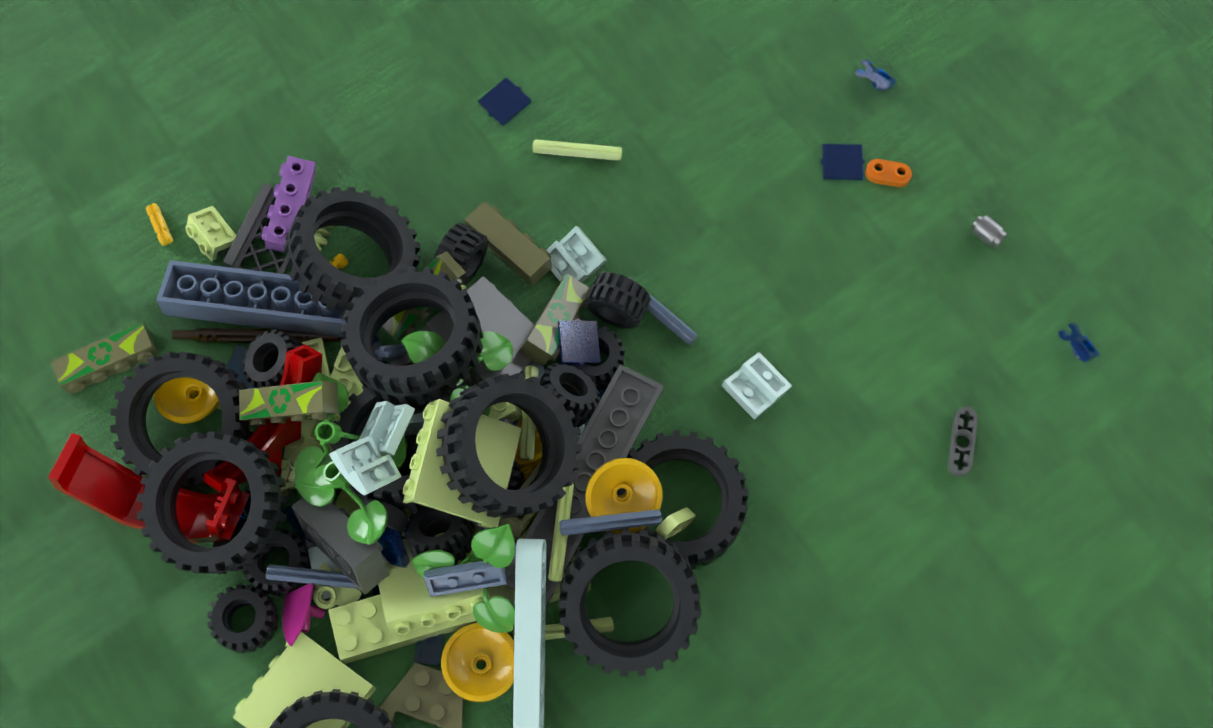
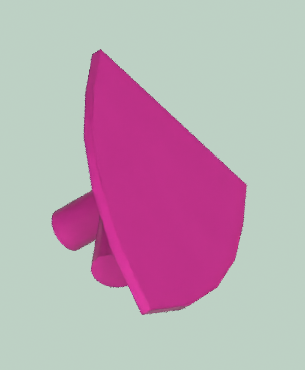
M309 583L285 595L282 623L285 639L290 646H293L300 632H309L311 616L323 618L325 614V609L310 605L314 583Z

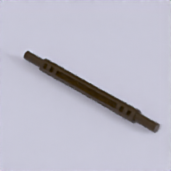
M196 328V330L172 331V339L196 340V342L251 343L256 340L259 334L263 335L265 331L271 332L272 330L282 331L300 342L321 337L323 342H340V337L279 329Z

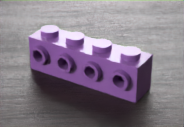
M288 156L286 163L281 164L279 176L282 179L281 183L276 184L274 189L275 204L269 207V226H264L262 232V240L265 241L266 249L279 252L284 251L287 234L301 205H305L306 200L310 197L316 175V162Z

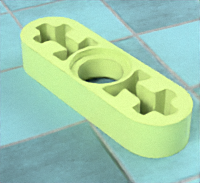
M686 507L669 515L656 528V531L666 540L687 528L694 521L696 515Z

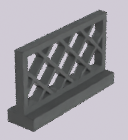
M263 183L223 261L224 267L245 269L241 267L243 261L254 257L257 267L250 270L262 271L276 266L279 274L285 273L287 269L284 262L285 258L276 260L271 249H266L265 247L254 251L252 246L254 240L262 237V223L264 220L269 219V207L275 200L274 189L271 185ZM270 252L273 262L260 266L257 255Z

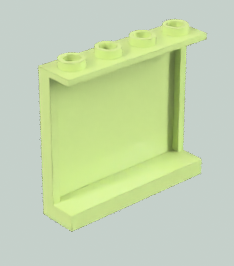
M441 399L430 402L423 412V419L425 421L423 428L419 431L416 438L418 447L416 454L413 455L410 461V469L412 470L409 479L403 487V494L405 495L403 502H415L477 522L478 526L486 529L498 527L500 517H488L487 511L477 513L471 510L473 503L463 504L458 500L461 493L457 489H449L447 483L451 480L447 473L442 474L439 467L444 466L443 456L437 457L436 449L442 447V439H437V431L445 427V423L440 420L444 413L452 411V409L448 406L449 402ZM482 414L478 421L475 435L477 455L486 474L496 484L507 490L522 428Z
M406 539L382 546L383 550L381 553L388 562L386 568L389 576L379 583V590L386 624L392 637L405 635L410 631L431 627L434 624L455 620L460 616L473 613L475 603L484 601L483 588L430 597L425 580L412 565L413 556ZM473 550L470 553H466V557L468 554H473Z
M300 632L293 646L286 642L285 646L287 648L281 656L277 655L269 664L270 670L267 674L256 680L247 699L243 698L238 703L233 718L246 728H270L274 720L287 706H291L297 699L303 696L313 695L316 691L332 692L333 689H341V692L359 693L358 696L368 699L377 688L307 635ZM327 719L315 722L306 728H348L351 723L339 719Z

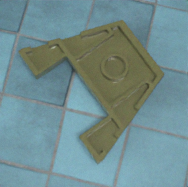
M416 662L380 706L381 710L384 709L389 714L388 717L392 723L396 713L399 712L441 728H462L464 699L450 689L441 671Z

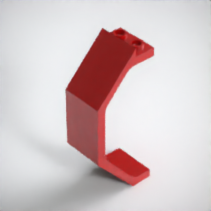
M71 433L48 476L54 488L123 525L140 530L146 527L144 520H138L137 512L142 511V502H137L138 494H144L146 486L141 484L143 476H138L131 469L90 448L81 435ZM226 478L227 490L225 493L205 495L180 488L176 503L177 519L183 534L190 542L204 543L231 539L250 496L249 493L240 490L236 480Z

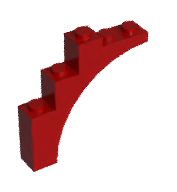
M306 344L286 352L285 367L280 385L312 382L317 373H322V353ZM291 418L286 419V423L271 424V420L266 421V425L259 426L248 440L256 444L257 449L264 450L270 455L268 461L276 463L280 469L275 473L276 475L281 473L282 447L301 439V422H292ZM224 461L204 473V482L221 493L227 490L226 478L236 480L238 485L248 481L244 472L228 461Z

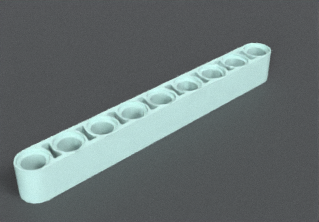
M518 539L516 544L513 728H544L547 551L545 539Z

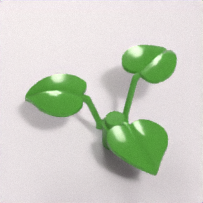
M431 331L414 332L404 337L401 341L414 364L432 357L446 344L440 335ZM483 332V338L480 339L483 345L482 353H476L480 356L478 360L479 362L483 361L487 370L500 371L510 363L513 356V345L508 338L496 332ZM463 379L456 383L458 388L451 393L450 402L455 398L461 397L460 392L469 388L468 386H459ZM491 406L484 410L482 414L489 416Z
M317 373L312 382L327 381L338 383V414L343 412L349 401L346 387L335 379L322 373ZM328 415L329 418L320 422L315 429V436L320 441L324 451L320 447L310 446L299 453L295 463V481L305 477L314 469L332 462V459L328 457L330 453L328 443H337L341 437L359 440L360 436L342 432L338 424L332 423L335 415ZM404 436L405 444H406V450H407L408 443H407V440H406V438H405V436Z
M404 434L395 454L390 455L397 469L401 467L406 458ZM333 461L314 469L305 477L295 481L301 496L307 502L317 507L328 505L334 500L336 495L335 488L345 490L361 507V509L351 514L347 523L348 533L355 541L370 545L376 542L383 534L388 517L384 505L374 500L365 506L364 502L349 488L351 484L341 474Z
M505 524L497 528L478 532L471 543L473 554H468L458 565L467 564L469 561L471 563L483 561V563L489 562L496 568L508 566L515 554V541L510 525ZM442 550L426 551L418 554L412 560L413 567L423 579L425 570L455 566L454 556ZM488 587L483 588L484 601L475 603L473 607L476 621L482 627L492 632L507 633L513 631L515 624V606L513 603L501 596H494L489 599Z

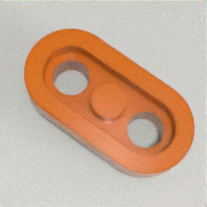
M873 159L868 163L865 175L873 183L904 187L910 182L912 170L904 163ZM875 167L881 168V171H877ZM897 171L903 172L904 175L898 174Z

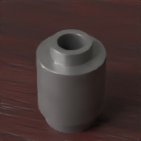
M988 215L984 217L979 216L971 225L974 228L972 234L988 246L992 245L995 248L1008 234L1004 231L1003 226Z

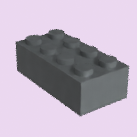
M301 498L292 505V508L303 533L364 594H367L389 576L386 568L388 562L381 553L383 550L382 546L378 541L367 545L352 539L347 530L350 515L343 507L338 509L335 506L334 500L328 505L317 507Z

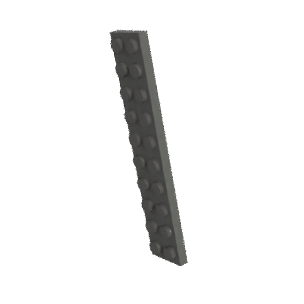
M621 364L619 365L577 441V444L582 445V452L576 454V461L580 462L579 470L572 471L571 474L575 480L573 482L574 489L570 519L591 517L585 502L586 487L591 476L603 464L614 459L628 457L663 392L664 385ZM558 499L553 500L554 505L541 509L524 537V539H545L546 607L560 583L548 579ZM586 533L568 535L563 576L568 563L572 561ZM516 554L506 570L508 579L507 584H505L506 587L514 591Z

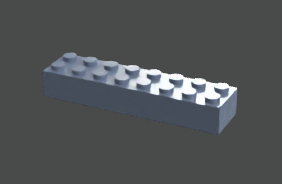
M170 260L156 300L163 315L335 337H343L340 333L341 325H347L343 318L342 310L334 308L333 312L326 310V304L320 301L315 304L311 301V294L308 292L303 294L298 289L300 286L299 281H292L291 277L287 274Z

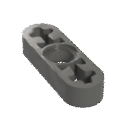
M970 407L960 408L953 417L947 468L955 477L965 476L972 468L978 416L976 411ZM966 414L967 419H970V421L966 424L965 430H961L964 420L960 417ZM958 436L966 437L969 441V446L966 448L958 446L956 438ZM960 454H964L961 464L965 465V467L958 470V465L954 463L959 460Z

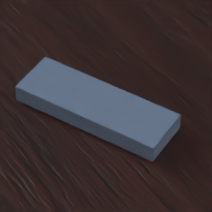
M483 561L425 570L423 576L430 597L505 585L508 579L504 567L496 568L489 562L483 563Z

